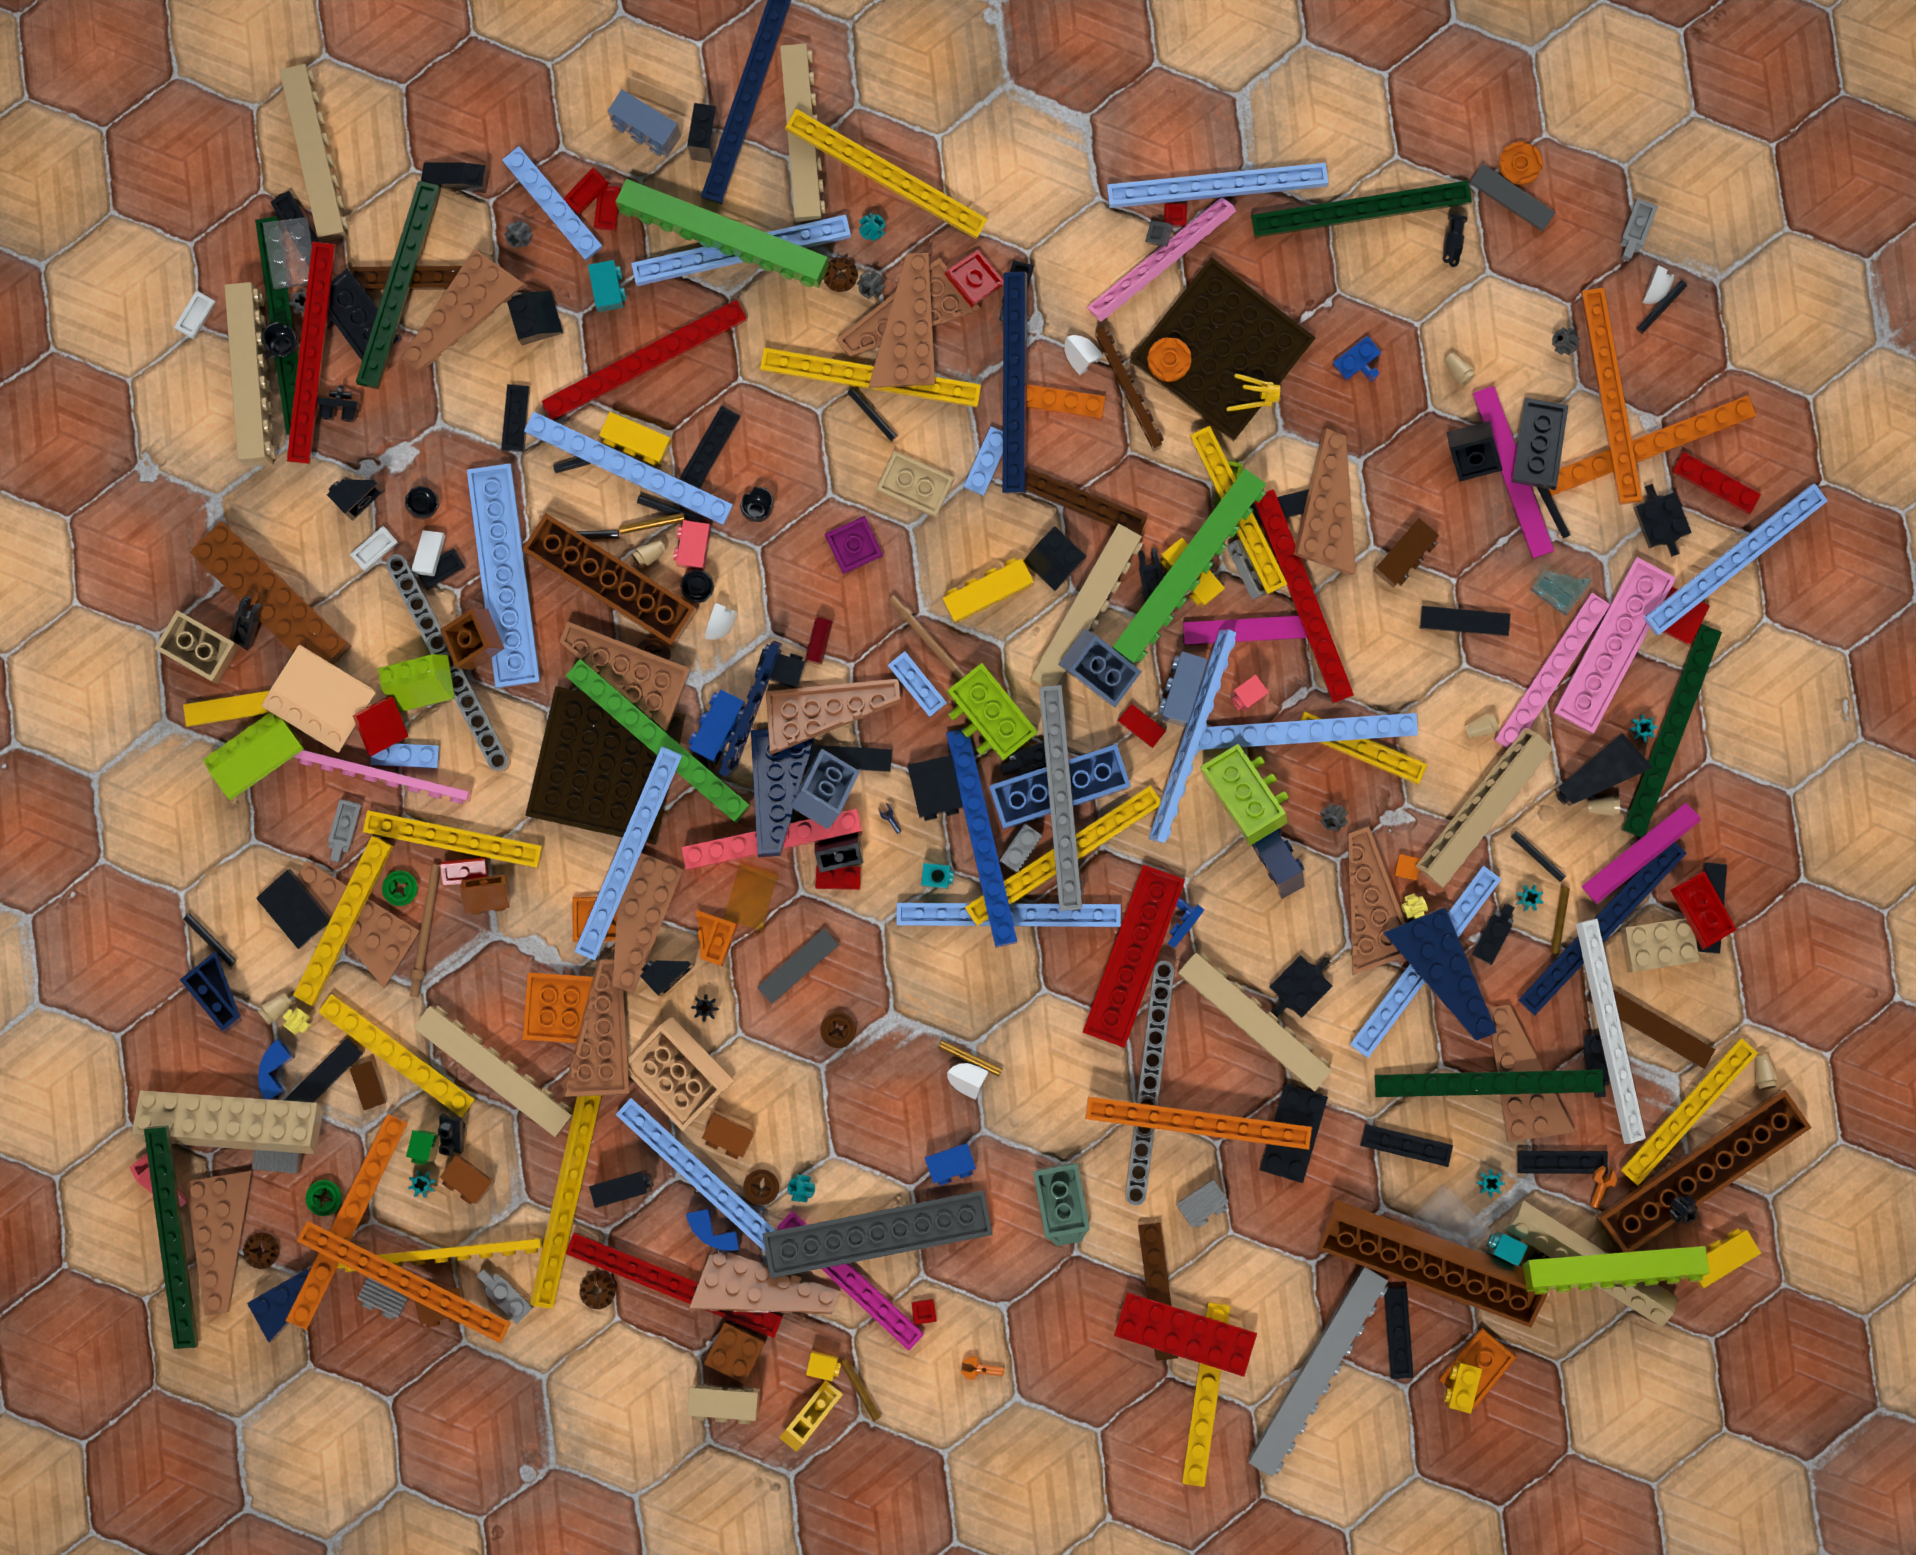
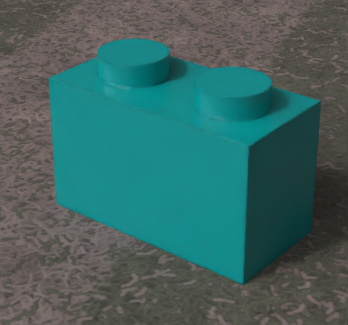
M614 260L588 265L598 313L624 308L623 301L627 300L625 288H620L619 279H623L621 267L616 266Z
M1496 1231L1487 1240L1486 1246L1488 1249L1486 1252L1519 1266L1528 1245Z

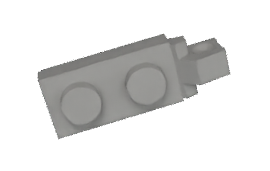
M1638 198L1636 199L1621 238L1620 246L1625 247L1621 259L1629 262L1634 251L1639 252L1643 247L1658 208L1657 205Z
M1240 539L1233 541L1227 545V548L1246 586L1247 592L1252 600L1265 596L1266 592Z
M339 800L328 839V848L333 849L330 857L331 861L341 863L344 852L349 853L362 804Z
M483 1269L477 1275L485 1284L482 1287L485 1293L516 1324L532 1310L533 1306L529 1305L530 1303L503 1276H499L497 1273L492 1276L486 1269Z

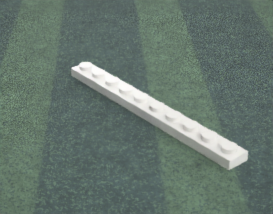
M1591 919L1577 923L1576 928L1624 1144H1631L1646 1139L1598 919Z

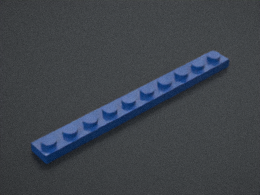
M964 729L948 732L946 736L995 948L1017 943V937L970 736L966 738L962 733Z

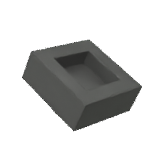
M1151 221L1145 242L1151 245L1167 247L1173 225Z

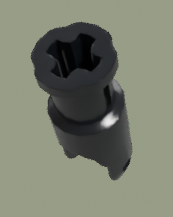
M1450 214L1448 216V233H1445L1442 260L1445 263H1449L1451 267H1456L1462 254L1465 238L1463 231L1468 218L1458 214Z

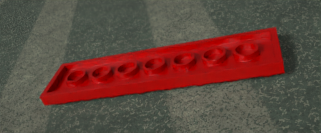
M1143 864L1082 1033L1125 1048L1185 879Z

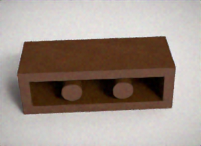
M1418 518L1373 571L1391 587L1394 588L1397 583L1402 586L1409 577L1407 572L1410 568L1416 569L1424 560L1421 557L1426 550L1430 553L1438 544L1436 538L1439 534Z

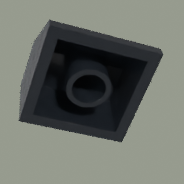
M552 291L525 292L512 296L507 302L516 335L521 345L564 333Z
M1490 421L1447 432L1449 448L1459 482L1503 471Z
M342 479L340 482L336 481L330 486V492L327 496L353 521L385 490L375 480Z
M1054 526L1038 542L1024 559V562L1048 586L1056 591L1086 561L1087 556Z
M649 961L641 969L643 973L640 977L658 996H663L695 965L689 961Z

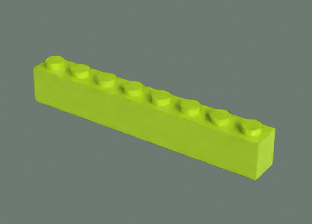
M1705 1246L1528 1260L1523 1264L1527 1292L1534 1291L1537 1295L1546 1294L1548 1290L1557 1289V1293L1571 1291L1570 1288L1579 1287V1291L1592 1290L1593 1286H1601V1289L1614 1288L1615 1284H1623V1287L1637 1286L1639 1282H1645L1646 1286L1659 1284V1281L1667 1280V1284L1679 1283L1681 1279H1689V1282L1702 1281V1277L1710 1273Z

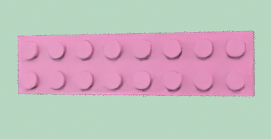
M1638 557L1634 559L1553 714L1591 734L1595 732L1650 628L1643 617L1665 600L1676 577Z

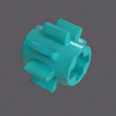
M869 213L859 220L861 224L859 233L864 239L874 242L885 234V231L882 230L885 227V221L880 215Z
M1641 714L1639 716L1640 721L1636 719L1631 720L1634 726L1628 729V731H1633V740L1641 738L1642 743L1647 741V736L1650 738L1655 737L1652 732L1658 726H1653V717L1645 719L1644 714ZM1645 724V732L1641 733V725Z
M1523 885V892L1516 893L1520 900L1516 905L1522 904L1524 912L1529 907L1533 911H1537L1536 904L1544 903L1540 900V895L1543 892H1537L1535 890L1536 885H1532L1529 890L1526 885ZM1528 894H1533L1534 899L1531 900L1532 903L1525 901Z
M1492 1169L1488 1170L1487 1175L1480 1172L1479 1174L1482 1178L1476 1182V1184L1482 1187L1479 1193L1482 1194L1488 1191V1197L1492 1198L1493 1192L1501 1194L1499 1190L1500 1185H1505L1504 1182L1499 1180L1502 1174L1497 1173L1494 1176ZM1487 1179H1494L1493 1188L1486 1187L1488 1185Z
M417 1171L418 1177H409L413 1182L412 1186H409L408 1189L415 1191L414 1197L422 1193L423 1197L427 1198L428 1191H436L432 1184L437 1180H431L429 1177L430 1171L423 1176L421 1171ZM421 1180L427 1182V1185L424 1186V1190L422 1187H418L417 1184L420 1183Z
M796 1174L795 1178L789 1181L787 1191L790 1195H793L792 1201L807 1203L808 1198L813 1197L815 1184L810 1182L811 1176Z

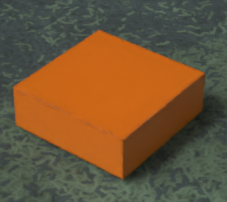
M1399 854L1394 876L1417 881L1419 870L1415 866L1421 859Z

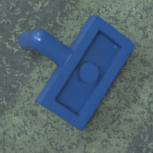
M1367 336L1334 361L1332 365L1345 381L1361 370L1366 378L1373 382L1378 377L1379 371L1375 368L1371 370L1368 364L1377 358L1381 352Z
M1180 897L1176 906L1185 913L1181 917L1183 923L1181 925L1176 923L1169 932L1172 937L1168 944L1173 948L1178 945L1205 910L1198 904L1193 908Z

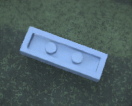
M990 426L964 484L965 489L981 496L985 495L1003 455L1002 431Z
M903 652L888 664L891 671L929 717L947 704L906 652Z
M394 744L371 756L370 765L439 768L440 746Z

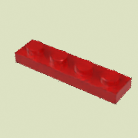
M1685 452L1681 453L1671 471L1673 474L1748 515L1752 513L1761 496L1755 490Z

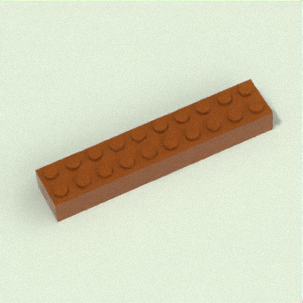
M1778 1090L1595 1217L1620 1253L1633 1252L1675 1223L1671 1218L1672 1215L1669 1213L1670 1204L1675 1198L1682 1196L1686 1199L1687 1196H1690L1698 1207L1812 1127L1787 1091Z
M1336 1199L1320 1233L1318 1250L1532 1328L1548 1293L1537 1295L1534 1291L1527 1292L1524 1269Z

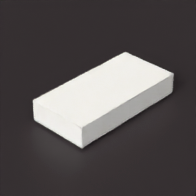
M196 290L174 329L195 340L217 302Z
M382 526L355 549L350 556L366 572L399 543Z
M422 531L411 570L414 574L435 576L446 537L444 533Z

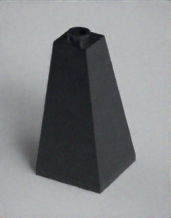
M1621 733L1613 737L1554 790L1557 792V799L1565 805L1567 803L1570 806L1652 768V766L1627 737Z

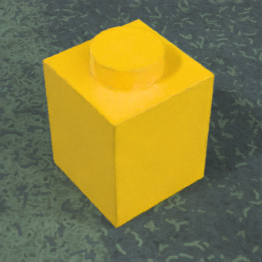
M812 1351L806 1375L833 1381L834 1376H839L841 1363H837L838 1357Z

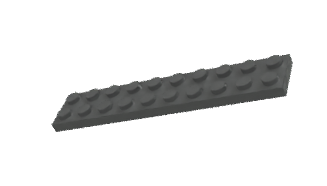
M984 1190L762 1233L770 1279L993 1235Z

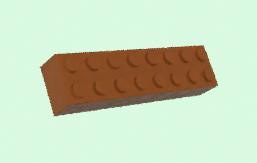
M545 513L522 548V551L527 556L672 648L675 647L697 613V609L547 513Z
M220 521L190 551L239 601L247 595L251 598V604L248 607L249 611L257 603L262 605V612L258 617L259 620L292 653L295 652L300 644L334 665L352 647L224 522Z

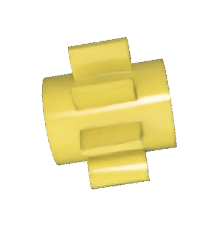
M1413 893L1404 897L1405 903L1401 904V908L1407 920L1425 916L1424 913L1428 912V907L1423 896L1417 897Z
M298 1007L294 1011L288 1009L283 1016L286 1020L283 1026L295 1035L299 1031L305 1033L311 1026L307 1022L310 1016Z

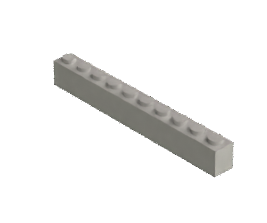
M1361 1266L1247 1459L1249 1464L1271 1477L1274 1473L1278 1474L1284 1465L1282 1460L1285 1454L1289 1455L1296 1445L1293 1442L1297 1434L1301 1435L1307 1426L1305 1422L1309 1414L1313 1415L1319 1406L1317 1400L1320 1395L1324 1396L1330 1388L1331 1384L1328 1383L1332 1375L1336 1376L1342 1367L1340 1361L1344 1355L1347 1357L1352 1351L1354 1345L1351 1343L1355 1336L1359 1337L1365 1328L1363 1323L1367 1316L1371 1317L1375 1312L1377 1306L1374 1304L1378 1297L1382 1298L1388 1289L1386 1285L1388 1281Z

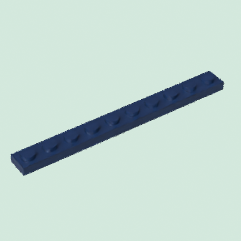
M768 0L701 194L702 199L723 204L792 0Z
M1005 272L1003 291L1002 493L1015 494L1026 493V272Z
M1676 842L1641 868L1595 916L1594 919H1598L1602 942L1617 929L1687 854ZM1578 936L1517 1000L1533 1016L1544 1007L1584 964Z

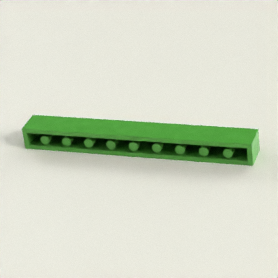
M626 179L616 199L619 212L627 217L635 216L645 224L651 225L653 223L658 225L663 231L669 233L671 231L676 232L686 240L694 239L699 241L704 247L717 248L727 256L735 255L745 263L751 264L753 262L760 265L766 271L771 272L773 270L780 273L786 279L791 280L794 278L799 280L801 284L807 287L814 286L819 288L829 267L827 256L629 179Z
M1247 469L1243 470L1112 647L1115 651L1133 665L1136 661L1141 663L1148 653L1145 651L1149 643L1155 644L1161 635L1158 633L1163 625L1167 627L1174 618L1171 613L1176 607L1179 610L1187 600L1184 597L1189 589L1192 592L1200 583V580L1197 578L1202 572L1206 574L1214 564L1211 559L1215 554L1221 555L1227 546L1224 543L1229 536L1233 538L1240 529L1237 524L1242 518L1246 521L1252 513L1251 505L1254 501L1259 503L1266 494V491L1263 490L1266 483Z
M581 659L565 675L657 756L662 746L683 755L676 772L735 823L751 807Z

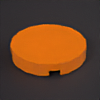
M1522 141L1511 143L1505 147L1499 156L1498 162L1501 176L1516 186L1529 185L1535 181L1543 166L1542 156L1538 149Z
M1162 338L1156 341L1149 350L1147 357L1148 368L1152 375L1159 380L1165 382L1177 381L1189 371L1191 352L1180 339Z

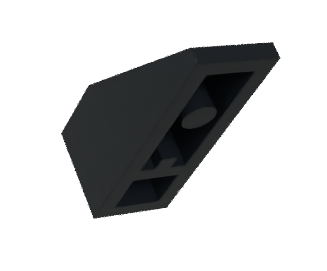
M465 162L423 163L421 181L439 185L440 188L486 193L489 171L486 165Z

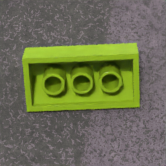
M270 712L219 749L210 753L203 761L211 776L231 801L304 750L290 723Z

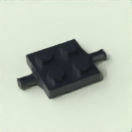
M1653 484L1647 485L1644 488L1649 499L1645 503L1633 507L1648 548L1667 545L1671 557L1679 555L1680 553L1675 542L1692 532L1677 493L1657 496Z
M1300 955L1269 986L1280 1000L1276 1007L1271 1010L1274 1014L1281 1008L1275 1014L1279 1017L1288 1008L1302 1019L1333 987L1324 978L1322 973L1331 962L1326 957H1323L1316 965H1313Z

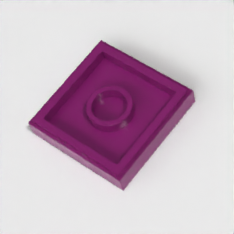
M865 516L825 534L843 575L883 557Z

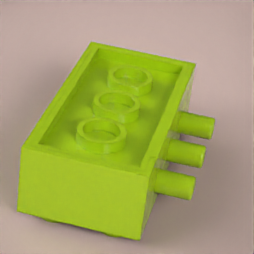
M983 663L978 665L946 692L957 705L948 713L949 717L955 720L963 713L971 722L962 731L965 737L968 738L975 731H978L985 741L976 748L980 755H983L992 748L1001 761H1004L1038 733Z
M1237 744L1200 766L1203 778L1244 839L1251 846L1288 823L1286 813L1280 803L1289 797L1285 791L1274 797L1268 786L1277 781L1275 776L1270 774L1262 779L1256 770L1265 764L1263 758L1259 756L1250 761L1240 745Z

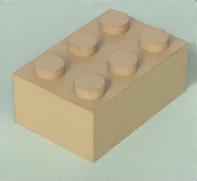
M177 610L154 649L218 684L240 646Z
M1686 918L1620 928L1628 973L1700 962L1696 937Z
M693 1383L689 1388L687 1416H692V1420L706 1421V1418L712 1417L715 1418L716 1422L726 1423L730 1419H738L739 1424H751V1422L756 1421L759 1414L760 1389Z

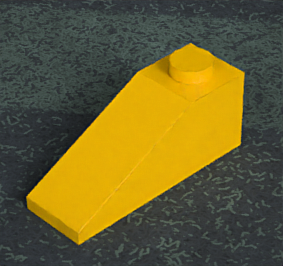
M825 1380L779 1438L797 1452L843 1394Z

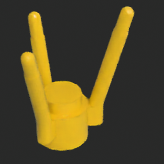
M1235 374V378L1261 385V387L1243 385V389L1259 391L1260 399H1264V401L1227 407L1226 410L1234 411L1261 406L1272 407V402H1279L1280 385Z

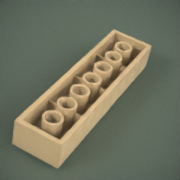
M251 282L226 284L225 298L238 460L247 468L274 465L273 459L276 458L277 454L275 445H272V437L275 436V429L273 423L271 424L270 415H273L272 402H269L268 394L271 393V382L267 380L270 364L268 358H265L266 349L262 341L263 329L266 328L265 315H262V307L265 306L264 295Z
M140 1090L132 1134L139 1142H145L144 1129L146 1127L169 1125L171 1144L316 1154L323 1111L318 1103Z

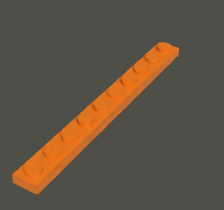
M1604 288L1584 290L1581 292L1618 502L1619 505L1641 502L1642 494Z
M1747 395L1632 440L1636 463L1754 418L1757 415L1749 396ZM1609 450L1560 468L1556 489H1548L1551 497L1613 473Z
M1088 1097L1085 1119L1308 1150L1312 1127L1096 1097Z
M386 1115L329 1232L350 1242L408 1123L392 1115ZM318 1253L285 1321L307 1330L339 1262Z
M309 1221L306 1222L296 1240L500 1344L511 1322Z

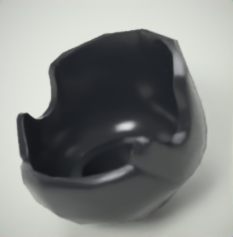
M280 322L267 325L262 334L264 347L273 356L280 358L288 357L297 348L298 338L291 327L282 325Z
M418 486L412 488L405 497L407 512L416 519L424 520L431 518L439 507L437 494L428 487Z
M754 487L751 492L744 494L740 503L742 515L750 522H763L768 519L774 509L772 493L766 488Z
M697 569L688 571L683 576L680 587L682 594L689 601L703 603L713 595L715 585L709 573Z

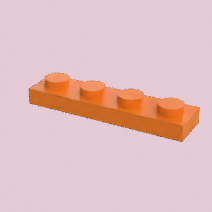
M1027 385V408L1102 419L1105 396Z

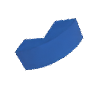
M277 1039L271 1044L260 1062L258 1082L264 1099L275 1100L286 1092L273 1074L295 1058L282 1039Z
M710 1209L686 1213L687 1221L692 1231L704 1243L720 1250L733 1251L740 1249L737 1231L718 1235L714 1234Z

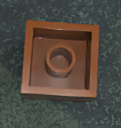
M472 608L440 629L456 669L473 670L505 649L489 609Z
M725 1321L704 1364L745 1384L766 1340Z

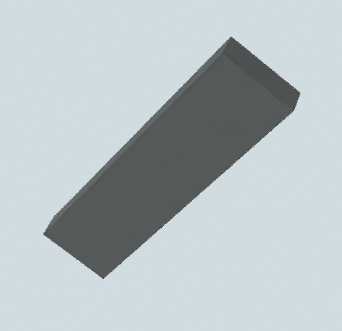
M1484 164L1481 165L1469 183L1541 232L1544 231L1556 213Z
M824 928L757 988L773 1004L837 948L839 944Z

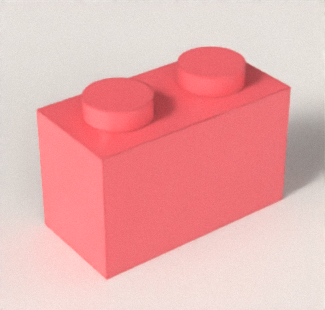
M683 520L682 526H678L677 539H680L679 548L675 547L673 560L677 561L678 567L695 570L705 569L711 532L710 524Z
M1254 675L1231 693L1232 699L1230 701L1237 710L1241 709L1244 713L1265 698L1269 692L1257 675Z

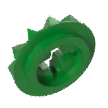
M405 871L390 873L382 884L384 898L394 906L410 904L416 897L418 890L416 879ZM395 880L400 885L408 883L404 888L405 896L400 892L392 894L397 889Z
M329 1180L317 1181L307 1190L305 1198L307 1207L315 1215L329 1216L336 1212L342 1203V1193L338 1186ZM324 1191H326L327 1197H330L333 1201H326L322 1206V1200L315 1197V1195H323Z

